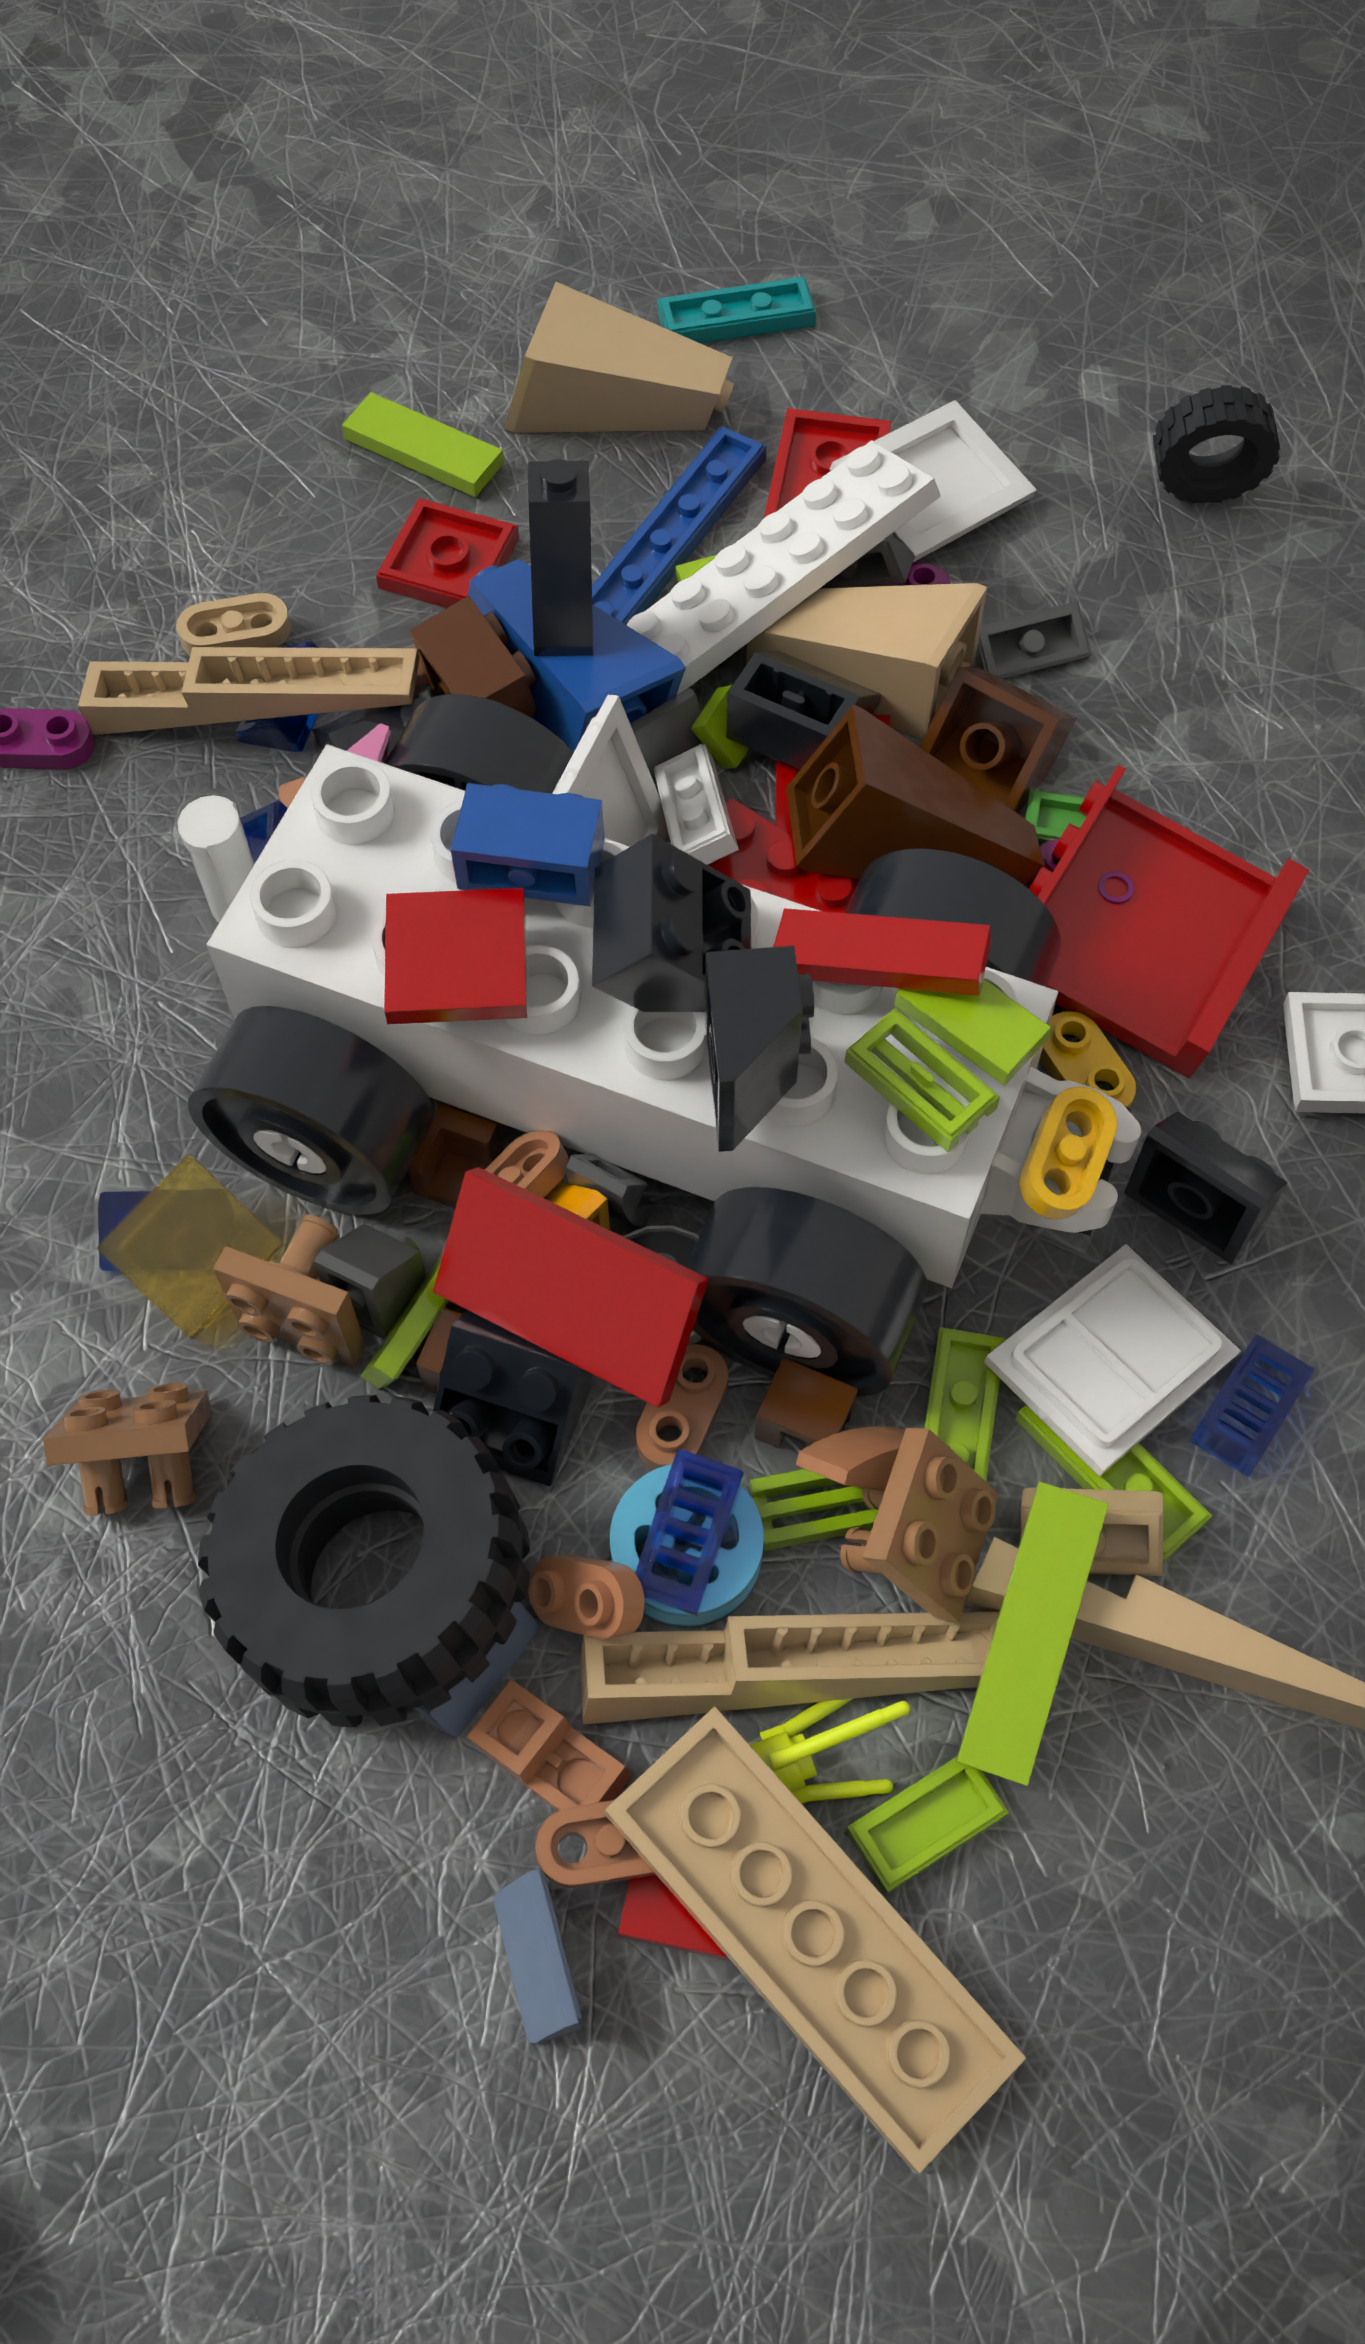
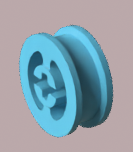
M677 1463L663 1466L637 1480L618 1503L610 1527L612 1562L626 1565L635 1572L644 1592L645 1608L643 1615L653 1621L675 1628H698L714 1624L735 1612L747 1600L758 1580L764 1544L762 1520L750 1494L739 1482L725 1472L697 1463ZM696 1504L713 1510L728 1523L737 1541L735 1548L730 1550L723 1549L718 1543V1530L714 1520L709 1515L706 1517L699 1530V1551L689 1548L677 1564L678 1583L694 1584L705 1578L715 1580L700 1588L679 1589L659 1582L646 1571L636 1553L640 1543L645 1541L652 1542L656 1546V1558L660 1570L665 1575L668 1573L675 1560V1540L682 1543L686 1542L696 1528V1507L686 1505L675 1507L667 1513L661 1512L674 1505Z

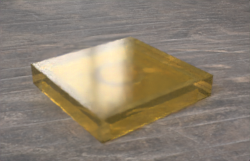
M187 1154L96 1249L189 1338L195 1339L229 1304L225 1300V1294L213 1270L224 1247L228 1246L269 1262L285 1243L194 1156Z

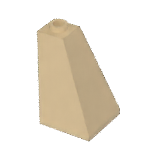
M555 282L524 356L504 429L513 433L705 430L713 410L723 414L730 397L734 382L725 378L733 357L559 282Z
M978 583L818 589L747 643L746 665L755 652L781 651L881 694V700L872 715H891V728L923 741L957 668L973 667L975 663L987 587Z

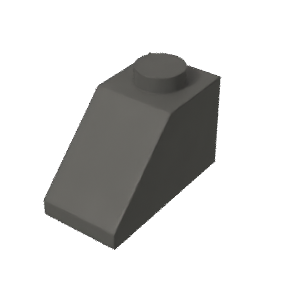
M364 1223L321 1249L313 1261L320 1282L349 1293L359 1326L383 1339L387 1337L426 1278L421 1251H419L418 1245L411 1238L394 1229H386L382 1233Z

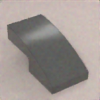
M594 1154L571 1155L566 1165V1175L569 1184L599 1191L607 1198L609 1212L633 1225L646 1226L656 1203L642 1196L648 1185L647 1182Z

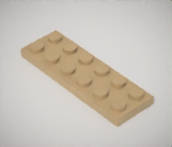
M715 1706L603 1811L610 1822L912 2171L920 2174L1026 2059L1024 2054Z

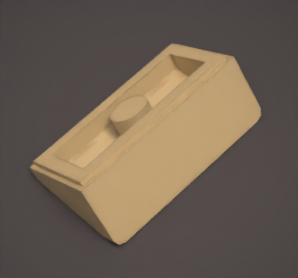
M1025 1488L1023 1490L1021 1538L1036 1488ZM1065 1489L1109 1503L1089 1573L1163 1576V1494L1161 1492Z

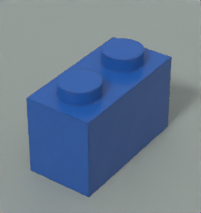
M467 783L450 850L457 889L524 888V896L528 899L591 907L594 893L595 868L600 865L605 841L602 800L585 798L575 793L551 794L519 790L505 784L488 786Z

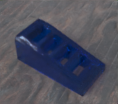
M1255 1334L1189 1441L1249 1477L1313 1373L1314 1368ZM1257 1357L1292 1377L1289 1385L1255 1366L1253 1363ZM1245 1376L1281 1396L1278 1403L1243 1383L1242 1381ZM1236 1394L1269 1414L1270 1416L1267 1421L1231 1400L1233 1395ZM1222 1413H1226L1259 1433L1256 1439H1252L1221 1420L1220 1416Z
M677 1450L635 1572L641 1582L644 1598L695 1616L698 1615L743 1486L744 1472L742 1470L685 1450ZM685 1481L721 1492L720 1500L717 1501L683 1489ZM676 1507L713 1519L710 1530L674 1518L673 1514ZM666 1535L703 1547L701 1557L698 1558L663 1546ZM656 1562L693 1574L694 1578L691 1587L652 1574Z

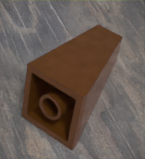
M854 704L786 787L796 867L805 871L859 880L866 867L875 859L885 854L905 849H934L968 856L1003 871L1024 886L1030 884L1044 866L1035 825Z

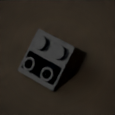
M781 651L755 652L727 693L726 738L801 770L853 704L872 715L880 703L881 694Z
M650 834L595 868L592 987L642 1012H705L706 952L751 949V890L658 836Z
M466 1310L451 1325L433 1411L443 1410L461 1421L469 1436L479 1437L485 1444L500 1470L551 1487L588 1398L593 1374Z

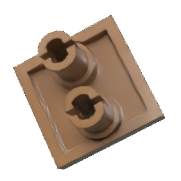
M305 1215L280 1263H270L225 1246L213 1270L225 1294V1300L229 1303L238 1322L237 1325L244 1333L262 1342L272 1343L276 1337L294 1344L302 1355L319 1364L332 1365L334 1360L355 1368L366 1347V1343L349 1293L320 1282L313 1262L321 1249L339 1239V1231L333 1224L314 1215Z
M168 1383L147 1389V1396L121 1398L120 1391L99 1390L83 1394L78 1398L79 1403H74L43 1438L47 1466L79 1463L84 1498L83 1511L86 1515H99L101 1512L100 1507L102 1506L105 1507V1514L120 1512L128 1507L121 1458L140 1456L148 1457L153 1497H151L152 1507L168 1508L169 1500L171 1499L174 1501V1507L191 1504L197 1499L196 1491L193 1489L189 1450L211 1416L208 1390L188 1391V1386L185 1383Z
M906 1428L885 1491L862 1488L863 1499L868 1508L878 1510L872 1530H865L859 1527L850 1528L845 1535V1539L850 1543H860L862 1546L842 1544L840 1558L844 1568L851 1573L865 1572L884 1575L934 1618L959 1622L967 1595L973 1588L972 1585L976 1577L975 1569L987 1531L991 1528L995 1519L999 1493L930 1429Z

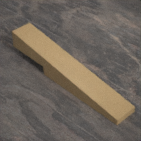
M192 647L189 662L90 661L78 708L85 721L88 722L92 734L102 735L412 704L420 657L417 648Z
M994 1537L972 1585L973 1588L967 1597L965 1606L985 1612L1000 1611L1018 1552L1017 1547ZM1139 1575L1135 1576L1123 1598L1091 1582H1086L1071 1639L1365 1730V1682Z
M1000 1611L962 1612L959 1622L936 1619L930 1613L728 1616L724 1630L633 1632L627 1636L598 1639L584 1635L579 1657L583 1725L708 1713L714 1706L719 1711H731L977 1687Z

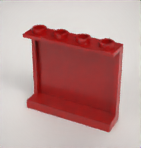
M1118 765L1106 786L1095 780L1078 810V813L1086 816L1081 827L1078 828L1071 823L1068 824L1051 854L1060 859L1053 872L1042 867L1029 889L1050 911L1061 936L1060 954L1047 987L1058 991L1056 1004L1070 1012L1086 1015L1100 1029L1190 1079L1210 1053L1306 878L1309 869L1288 858L1275 877L1116 790L1126 768ZM1119 871L1131 878L1134 884V892L1127 902L1114 904L1101 896L1098 890V882L1105 873ZM1110 878L1104 884L1106 892L1111 896L1120 897L1127 893L1125 882L1119 878Z

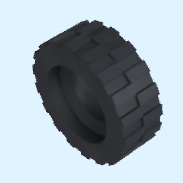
M1221 385V388L1210 389L1209 387L1199 390L1200 392L1197 394L1187 395L1180 399V402L1174 407L1171 406L1164 413V418L1158 421L1155 427L1156 435H1153V445L1159 480L1163 482V488L1168 494L1171 492L1175 495L1176 499L1181 501L1189 500L1192 503H1220L1222 500L1240 497L1248 490L1252 491L1260 485L1264 478H1268L1272 474V468L1275 464H1278L1280 458L1279 450H1281L1273 408L1270 403H1266L1265 396L1259 392L1257 394L1253 393L1251 388L1243 386L1241 388H1234L1232 385ZM1225 435L1243 437V441L1237 446L1217 455L1196 456L1189 454L1193 447L1210 438Z

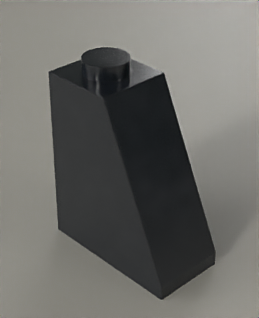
M562 459L528 462L534 656L593 655L589 462L566 461Z

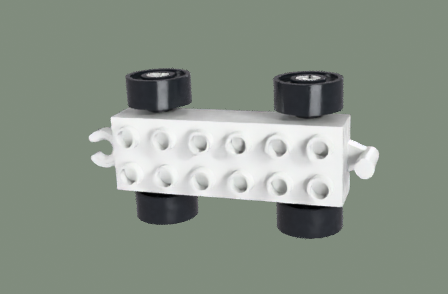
M446 694L430 698L417 707L385 763L326 744L255 864L236 804L226 797L214 795L200 797L190 802L181 811L177 822L179 835L183 844L190 852L211 913L219 923L206 945L234 1017V1022L189 1097L188 1110L198 1129L223 1154L251 1174L290 1195L321 1207L345 1213L364 1215L384 1211L389 1207L433 1123L434 1111L428 1097L527 1133L538 1130L551 1131L559 1137L562 1145L584 1154H594L611 1164L715 1201L685 1266L709 1278L693 1330L700 1337L730 1358L768 1377L774 1378L784 1357L858 1388L857 1397L880 1393L890 1385L927 1292L926 1279L950 1288L953 1287L980 1214L1010 1215L1018 1222L1071 1233L1102 1228L1110 1220L1118 1194L1112 1184L1102 1179L1098 1181L1092 1198L1075 1215L1066 1219L1054 1220L1037 1214L1026 1204L1020 1191L1019 1178L1044 1111L1058 1094L1065 1089L1076 1086L1094 1089L1106 1097L1113 1106L1117 1116V1131L1107 1156V1160L1110 1162L1124 1163L1132 1157L1141 1135L1139 1122L1120 1101L1098 1089L1071 1080L1058 1081L1038 1071L1037 1066L1043 1046L1004 1086L895 1007V995L899 988L812 981L814 1017L809 1018L811 1053L799 1055L796 1084L733 1151L719 1152L705 1029V1012H642L592 987L594 893L591 907L525 898L527 1018L387 1024L384 1013L386 894L458 891L450 850L467 783L488 786L505 784L519 790L552 794L574 753L545 726L509 706L482 697L463 694ZM605 838L600 865L630 846ZM905 849L894 851L875 859L866 867L845 913L990 925L991 945L983 979L1049 1025L1058 991L1048 988L1047 984L1060 954L1061 936L1050 911L1032 891L1010 875L989 864L968 856L943 850ZM745 886L751 890V949L774 946L784 908L819 911ZM894 1008L899 1010L1000 1096L997 1109L988 1117L982 1116L979 1119L978 1126L971 1133L961 1135L958 1144L949 1153L844 1063L846 1050ZM892 1035L885 1038L910 1061L917 1062L934 1076V1081L965 1108L970 1104L968 1100ZM1066 1122V1126L1072 1134L1082 1136V1132L1076 1124ZM1044 1179L1045 1185L1051 1192L1061 1195L1060 1187L1056 1182Z

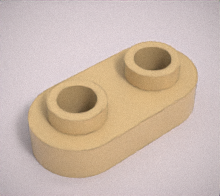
M256 593L191 605L179 615L176 629L183 650L190 656L192 647L276 648L289 637L291 623L287 607L279 597L268 593Z

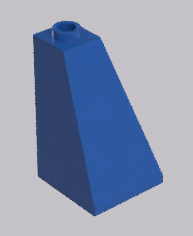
M518 559L501 567L497 565L489 566L470 580L468 596H470L483 616L489 612L495 615L508 639L505 647L511 655L520 651L534 673L536 682L529 686L536 706V711L533 714L534 719L560 738L573 752L576 750L591 719L597 716L607 695L619 696L630 724L676 697L686 669L681 659L593 604V655L534 656L531 566L524 561Z

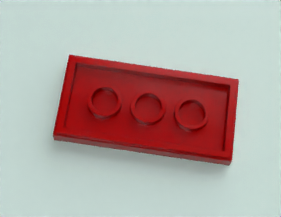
M480 1167L465 1171L433 1292L659 1408L670 1402L709 1278Z

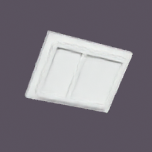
M956 400L874 441L935 478L941 497L891 534L911 550L914 557L913 562L1031 499L1037 491ZM849 454L832 462L829 470H833L845 461Z
M607 695L597 716L591 719L552 794L575 793L585 798L602 800L604 837L606 839L627 846L634 845L650 834L666 840L669 833L661 799L619 696Z
M1125 1244L989 1353L984 1363L1094 1472L1101 1476L1234 1361L1241 1353V1350Z

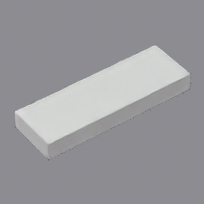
M700 744L655 766L653 770L671 844L707 865L739 850L714 760L706 745Z

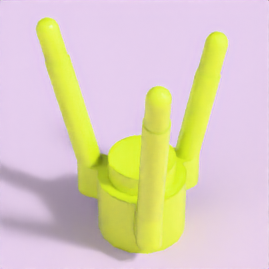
M853 1699L818 1702L784 1724L759 1732L762 1740L750 1744V1746L801 1804L810 1801L887 1794L893 1790V1783L889 1779L855 1780L805 1785L804 1780L817 1776L811 1755L906 1716L910 1712L909 1703L900 1701L805 1739L802 1733L799 1734L800 1732Z

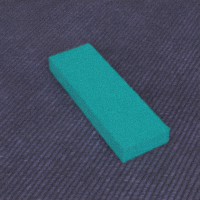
M805 276L657 299V314L661 327L698 343L816 326V309Z

